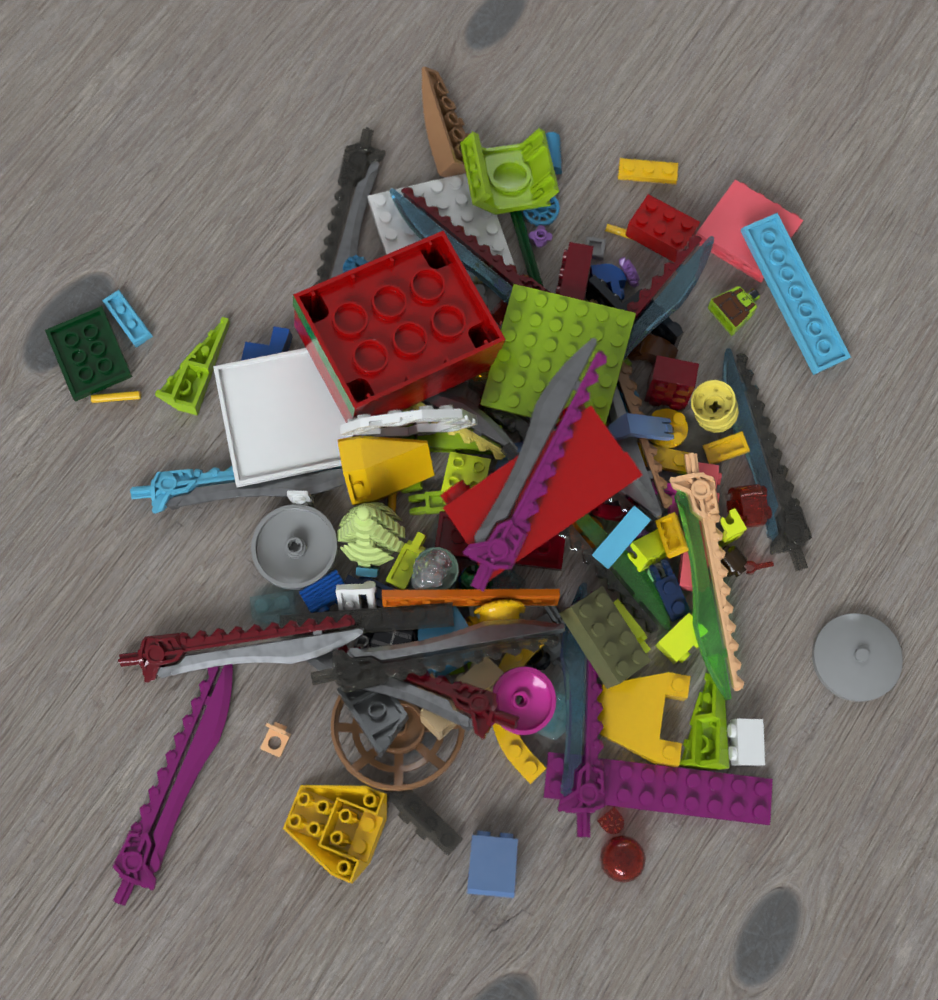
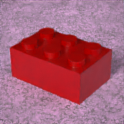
M648 194L628 223L625 235L675 263L677 251L682 248H688L689 237L696 235L700 221Z

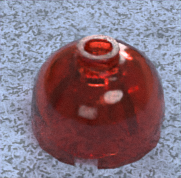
M619 835L610 838L604 844L600 851L599 860L602 870L609 878L616 882L627 883L634 881L641 875L645 868L646 856L644 849L638 841L629 836Z

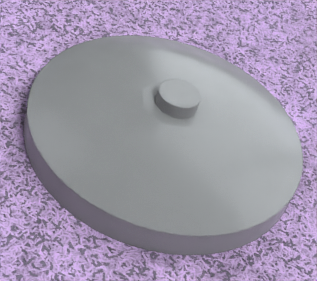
M292 504L273 510L261 520L253 534L251 552L257 570L267 581L283 589L299 590L315 583L331 571L338 554V541L331 522L324 514L310 506Z
M851 613L834 618L818 632L812 648L813 666L819 680L830 692L848 701L865 702L885 695L894 687L901 674L903 658L900 644L894 633L884 623L872 616Z

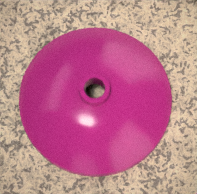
M512 668L498 678L492 689V692L498 694L499 710L519 717L518 726L515 730L502 726L511 733L518 735L536 733L549 723L556 707L554 687L549 678L535 668ZM517 696H521L522 699L519 704L516 702Z

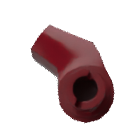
M628 497L623 505L612 506L601 503L592 510V514L608 521L620 522L634 505L638 507L639 504Z

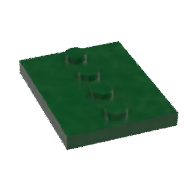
M102 306L45 330L75 402L133 377Z

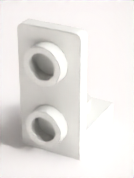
M287 491V496L292 504L314 506L315 494L310 495L309 491Z

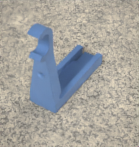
M625 413L607 427L616 441L628 437L663 441L674 439V434H671L673 430L672 425L669 424L671 423L669 418Z

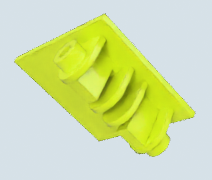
M450 452L441 492H445L461 480H464L472 488L488 476L491 459Z

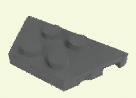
M337 688L338 694L378 756L382 757L409 719L407 712L397 698L364 689Z

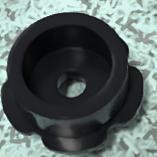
M539 650L531 658L530 663L537 670H545L550 665V655L548 652L545 653L543 650Z

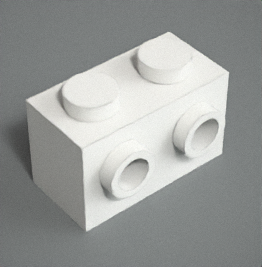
M763 719L730 720L727 734L731 742V747L728 749L731 765H765Z

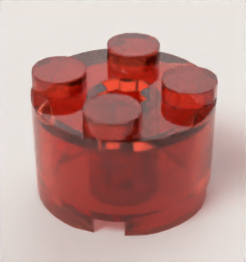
M744 485L731 487L728 490L727 495L731 494L730 500L726 501L727 513L729 514V511L735 508L746 528L764 526L767 519H771L772 511L767 504V489L764 485Z

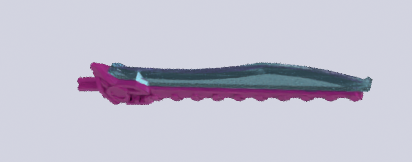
M583 582L579 586L571 605L587 595V583ZM565 624L560 651L566 700V740L562 784L560 787V792L564 798L559 800L557 810L558 812L564 811L565 813L576 814L577 837L590 838V814L605 807L604 763L598 758V754L604 748L602 740L598 739V735L604 727L602 722L597 720V716L603 710V706L597 701V697L603 691V688L597 682L599 676L587 658L584 764L574 773V770L582 763L585 654Z

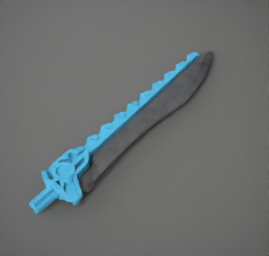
M230 466L225 471H220L219 468L213 467L207 473H203L199 469L157 472L154 479L151 480V485L132 487L130 493L132 499L151 498L152 512L156 514L164 511L167 507L175 510L183 506L224 499L260 496L288 497L287 491H309L310 495L343 486L346 482L342 466L236 487L233 467Z

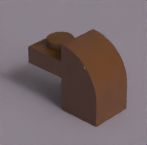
M645 334L644 338L632 339L627 358L629 360H648L654 365L657 355L676 359L678 349L670 341L662 337Z

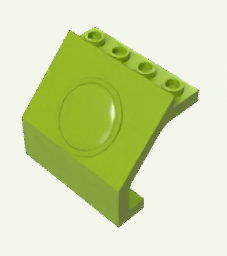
M538 128L524 142L515 145L483 148L481 147L479 134L473 131L460 143L473 205L494 215L551 206L550 199L559 192V187L544 130Z

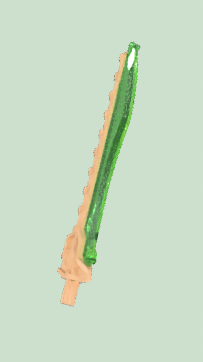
M689 453L684 455L687 474L670 477L669 481L672 488L677 491L674 498L678 506L685 539L689 548L688 555L693 594L692 625L696 641L708 672L724 697L723 699L727 701L732 696L724 658H727L731 687L734 691L743 689L744 681L736 673V671L740 670L742 663L734 656V652L738 650L739 644L731 637V633L735 632L736 625L728 617L730 613L732 614L734 607L726 600V596L730 594L731 588L723 581V578L727 577L728 570L721 563V559H724L726 552L718 545V542L722 540L723 533L715 525L717 522L719 523L721 517L719 515L716 483L714 477L699 472L697 453ZM699 521H701L725 649L722 648Z

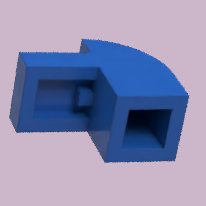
M612 264L591 265L590 278L596 275L599 279H603L608 289L612 293H616L621 300H624L623 288L626 283L624 272Z

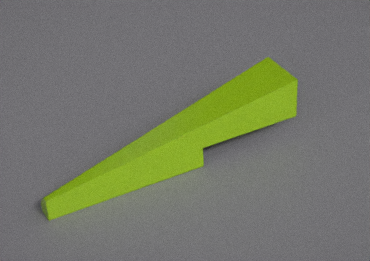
M222 317L220 319V323L216 328L209 331L208 337L192 350L180 364V368L173 376L170 375L167 383L160 390L156 391V397L178 411L198 416L214 371L213 366L216 365L230 325L229 318Z
M714 654L710 657L712 660L709 673H705V686L703 692H699L690 720L692 727L688 739H684L683 746L685 749L680 759V767L708 771L730 768L723 658L719 654Z

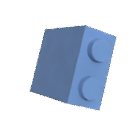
M477 831V835H472L467 894L514 898L518 839H513V834L500 833L499 837H491V832Z

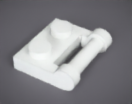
M367 581L363 584H339L336 586L340 619L345 614L352 615L355 624L373 623L376 619L380 618V612L377 610L375 599V582ZM361 594H366L368 613H363Z

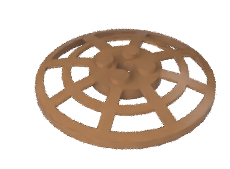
M368 667V668H370V669H372V670H375V671H377V672L382 673L381 671H378V670H376V669H373V668H371V667ZM347 686L344 687V689H352V688H353V687H347ZM339 695L331 717V737L335 751L341 763L352 775L372 787L390 791H403L424 786L437 779L451 766L462 747L465 729L456 725L453 728L459 729L456 745L448 760L444 762L436 756L444 737L440 741L437 739L431 750L424 746L421 742L425 732L430 731L421 723L420 714L422 708L398 699L407 712L409 719L405 723V729L398 733L386 751L394 754V766L383 764L374 759L378 754L373 747L368 752L364 749L359 737V733H363L354 717L352 724L339 722L340 713L344 705ZM338 732L352 733L354 744L362 756L355 763L351 764L347 760L339 741ZM415 749L423 756L419 761L403 766V754ZM428 762L438 768L435 773L423 780L403 785L404 772L416 770ZM369 763L379 770L394 773V785L376 782L359 771Z

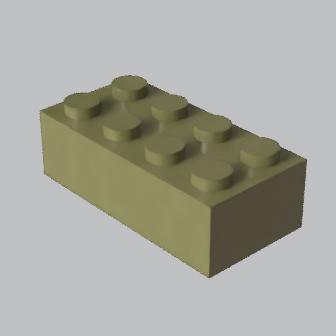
M603 586L559 613L607 689L622 683L651 662Z

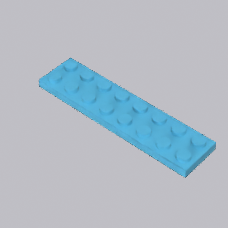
M778 213L743 227L740 231L812 374L815 375L851 358Z

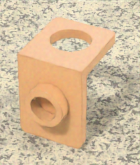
M274 722V725L266 723L265 726L269 730L261 745V750L281 757L291 734L285 731L287 727L277 722ZM274 736L279 737L281 740V746L276 750L269 747V740Z

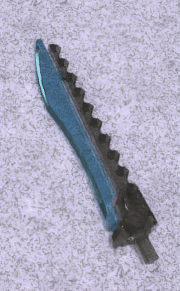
M727 348L724 353L722 381L731 386L739 408L737 421L731 428L734 433L743 431L750 452L745 453V457L758 492L767 530V538L772 540L769 545L770 554L789 552L795 571H802L808 568L802 547L813 538L802 506H799L800 501L791 496L794 485L791 481L788 482L785 479L789 469L785 465H780L783 453L779 449L774 448L777 436L768 431L771 420L762 415L765 404L757 400L760 389L756 385L751 384L754 373L745 367L748 357L742 353L736 355V362L743 383H741L732 350ZM745 391H746V394H747V397H748V400H749V404H750V407H751V410H752V414H753V417H754V420H755V424H756V427H757V430H758V433H759V437H760V440H761V443H762V447H763V450H764V453H765V457H766V460H767V463H768V467H769V470H770V473H771V477H772V480H773V483H774V486H775V490H776V493H777V496H778V500H779V503H780V506H781V508H780V510H779V512H778L776 518H775L774 514H775V512H776V510H777V508H778V503H777V499H776V496H775V493H774V489H773V486H772V483H771V479H770V476H769V473H768V469H767V466H766V463H765V459H764V456H763V453H762V450H761V446H760V443H759V440H758V436H757V433H756V430H755V426H754V423H753V420H752V416H751V413H750V410H749V406H748V403H747V400H746V396H745V393H744Z

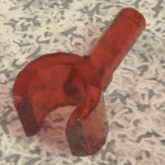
M747 561L745 566L752 565L754 570L747 571L746 574L753 575L756 570L773 567L774 563L771 561L756 564L754 561Z

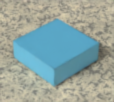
M357 566L356 575L376 578L380 575V567L371 566V568Z

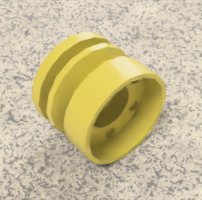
M710 380L700 384L694 390L691 397V408L700 427L712 433H719L730 429L736 423L739 408L731 386L723 381Z

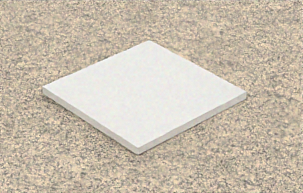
M306 348L213 366L236 487L342 466L338 439L348 438V435H341L340 425L345 424L346 421Z

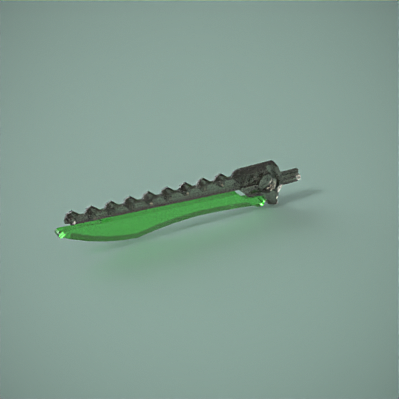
M510 442L500 450L509 461L519 455V452ZM588 513L575 521L596 548L608 537V534ZM572 524L558 533V536L562 538H570L571 550L576 552L582 551L583 563L587 565L594 564L596 577L600 579L607 578L609 591H619L621 604L625 606L632 605L634 618L638 620L645 619V629L647 632L652 634V632H657L659 629L638 604L640 601L665 630H671L668 615L654 583L645 570L641 572L637 570V567L628 557L629 551L625 549L612 564V567L635 593L633 596L610 569H607L592 556L595 551Z

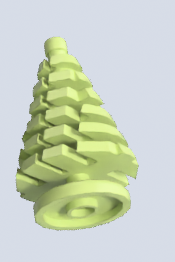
M363 503L349 510V513L343 516L339 524L341 528L337 530V541L348 544L340 547V549L351 561L358 562V566L364 568H371V565L380 566L395 559L391 556L394 552L400 553L404 542L400 541L399 538L405 539V528L394 521L402 520L390 507L384 506V503Z

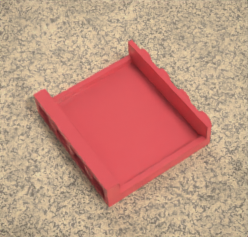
M734 180L697 231L696 236L702 238L700 242L701 247L762 283L764 277L740 230L747 225L778 213L787 233L792 238L799 230L803 220L795 213H790L782 208L780 204L765 198L763 194L750 189L745 183Z

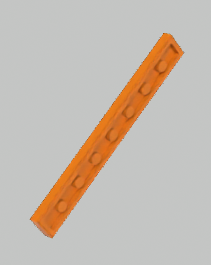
M479 589L382 590V606L384 607L482 606L486 603L503 599L519 600L525 606H557L560 598V589H485L484 592Z

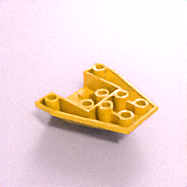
M360 435L338 439L342 470L350 500L354 506L378 502L435 476L427 440Z
M300 785L283 829L330 875L353 884L370 864L387 820V794L368 786Z

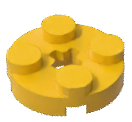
M660 409L653 412L651 416L669 418L671 420V423H669L672 425L673 430L671 434H674V439L670 441L650 439L653 445L669 449H675L681 445L688 434V424L684 414L673 409Z

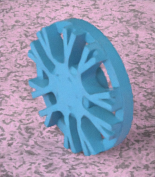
M554 196L550 199L551 204L555 203L551 206L523 210V215L528 220V223L534 224L536 227L552 224L557 219L560 209L556 197ZM556 209V212L553 213V212H550L549 210Z

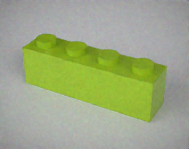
M435 432V434L418 436L417 434V440L428 441L430 452L493 455L491 450L486 452L479 451L474 441L470 444L464 443L459 433L455 434V436L448 435L447 432ZM481 435L482 438L501 448L499 444Z

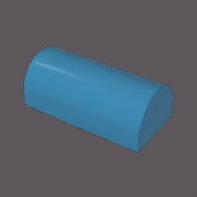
M555 132L545 133L555 174H562L560 135Z

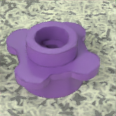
M539 225L534 232L529 233V239L533 241L534 245L541 248L548 241L552 240V234L545 230V226Z

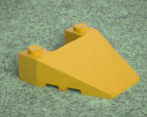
M667 672L624 680L622 683L608 689L602 684L603 691L597 697V701L602 704L603 710L597 716V720L602 722L604 728L599 735L653 764L678 767L682 743L660 739L665 698L685 701L688 698L691 676Z

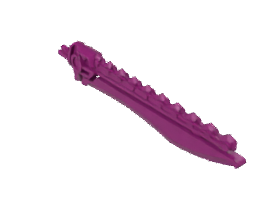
M233 664L223 666L211 697L209 694L220 671V666L207 668L209 679L199 683L201 696L191 700L193 712L190 715L187 714L182 719L184 731L178 732L174 736L176 748L175 750L170 749L165 754L167 767L160 768L157 771L159 784L153 785L148 790L150 802L149 804L144 803L139 808L141 821L135 822L131 826V830H129L113 863V868L119 874V878L123 879L113 899L117 904L126 905L135 884L150 890L155 889L157 878L154 873L161 870L165 852L186 797L207 759L219 743L225 727L232 694ZM205 705H207V707H206V709H205V712H204V714H203V716H202V719H201V721H200V724H199V726H198V728H197V731H196V733H195V735H194V738H193V740H192V743H191V745H190V747H189V750H188V752H187V754H186V757H185V759H184V762H183V764H182V766H181V769H180V771H179V774H178V776H177V778H176V781H175V783H174V785H173V788H172V790H171V793H170V795H169V797H168V800H167V802H166V804H165V807H164V809H163V812H162V814H161V816H160V819H159V821H158V823H157V826H156V828H155V831H154V833H153V836H152V833H151V832H152V829H153V827H154V825H155V822H156V820H157V817H158V815H159V813H160V810H161V808H162V806H163V803H164V801H165V798H166V796H167V794H168V791H169V789H170V787H171V784H172V782H173V779H174V777H175V775H176V772H177V770H178V768H179V765H180L181 760H182V758H183V756H184V753H185V751H186V749H187V746H188L189 741H190V739H191V737H192V734H193V732H194V730H195V727H196L197 722H198V720H199V718H200V715H201V713H202V711H203V708H204Z

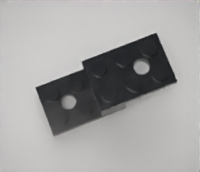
M594 275L588 280L585 298L588 301L591 299L597 300L600 305L627 311L628 303L639 301L640 290L622 303L621 298L608 289L606 282ZM652 299L634 320L631 335L644 325L653 335L670 341L678 348L684 333L679 323L673 322L666 310L659 307L654 302V299Z

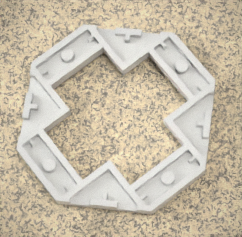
M427 405L421 406L419 410L402 412V410H391L385 415H358L357 418L348 419V423L340 425L341 435H348V437L360 435L402 439L416 434L424 436L435 434V432H454L477 425L478 422L477 415L464 409H453L452 405L440 406L439 409H433V406ZM412 422L416 423V425L410 427H400Z

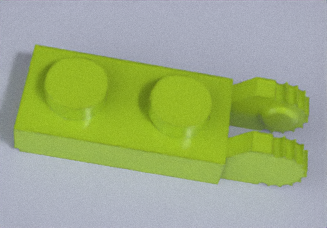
M431 491L425 492V494L408 496L409 502L425 501L426 503L424 507L411 508L409 510L410 515H423L426 513L428 515L445 512L443 507L446 504L440 496L443 492Z

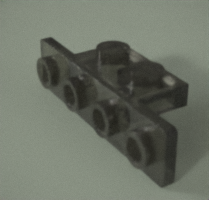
M412 790L383 791V793L387 794V799L400 811L398 816L407 825L409 822H412L417 827L414 832L423 840L426 838L431 840L446 855H450L463 840L452 827Z

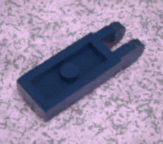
M665 558L660 561L666 576L660 578L658 569L654 564L648 566L667 616L673 622L692 612L668 560Z

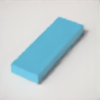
M120 290L102 300L136 348L153 337Z
M634 505L592 556L609 569L651 519Z

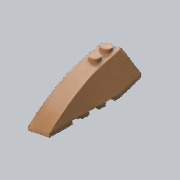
M424 66L422 68L423 111L428 140L439 176L445 178L466 173L460 143L469 133H465L463 129L465 124L462 118L457 117L454 111L456 109L454 102L447 97L449 92L439 72Z

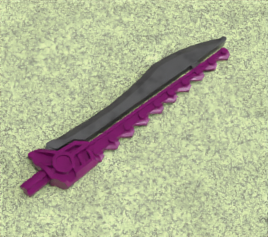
M592 338L561 367L535 404L530 426L515 466L489 514L475 534L476 543L470 544L463 551L465 556H469L470 559L481 563L471 586L483 592L494 570H512L528 535L527 532L530 531V523L527 521V518L539 512V505H537L535 500L547 494V486L544 481L556 475V467L552 463L564 456V448L561 446V443L573 437V430L569 426L581 419V411L578 406L590 400V393H588L587 387L598 382V374L595 369L607 363V355L602 351H598L582 382L578 381L597 345L595 338ZM572 391H577L511 520L498 524L490 539L486 541L485 539L488 538L495 524L508 518Z

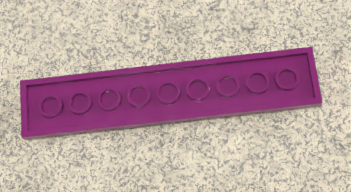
M548 752L543 798L561 800L573 791L574 773L584 764V756ZM599 758L604 763L605 806L770 825L773 779Z

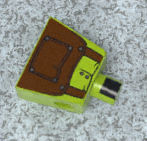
M737 286L712 298L708 309L727 332L733 336L754 315L757 309V305L754 302L760 299V295L754 288L746 293L740 286Z

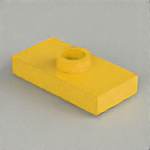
M743 431L702 445L708 463L713 465L750 452Z
M675 512L655 520L669 559L689 551L678 515Z

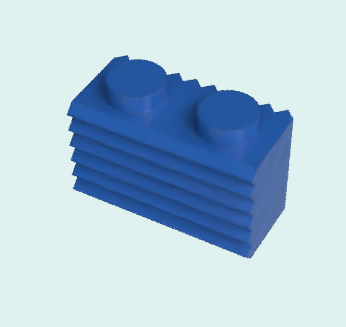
M334 570L298 592L313 616L318 615L319 617L326 614L332 605H338L336 586L345 583L337 570Z

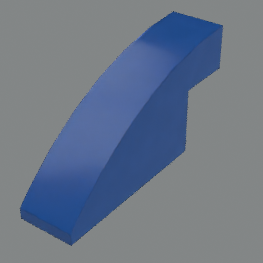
M273 327L270 345L245 342L241 360L289 351L293 338L290 329Z

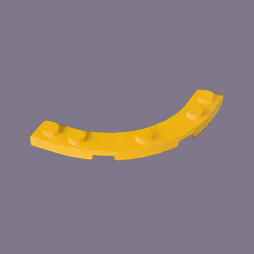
M541 636L524 639V643H514L498 667L504 673L515 667H525L548 640ZM494 723L493 729L502 751L519 773L532 784L547 767L528 748L521 735L511 733L499 724Z

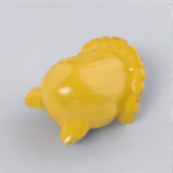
M503 599L478 607L474 610V614L480 615L479 623L492 620L519 619V613H524L526 607L519 600ZM515 641L489 646L498 650L510 648ZM483 646V647H481V649L484 650V649H486L488 646Z

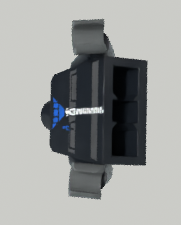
M397 607L394 616L384 614L383 618L376 619L366 628L362 635L356 638L354 647L358 644H363V648H367L368 643L371 648L418 641V629L415 628L414 622L407 620L410 609L407 607ZM421 657L407 659V664L411 660H417V666L421 664Z

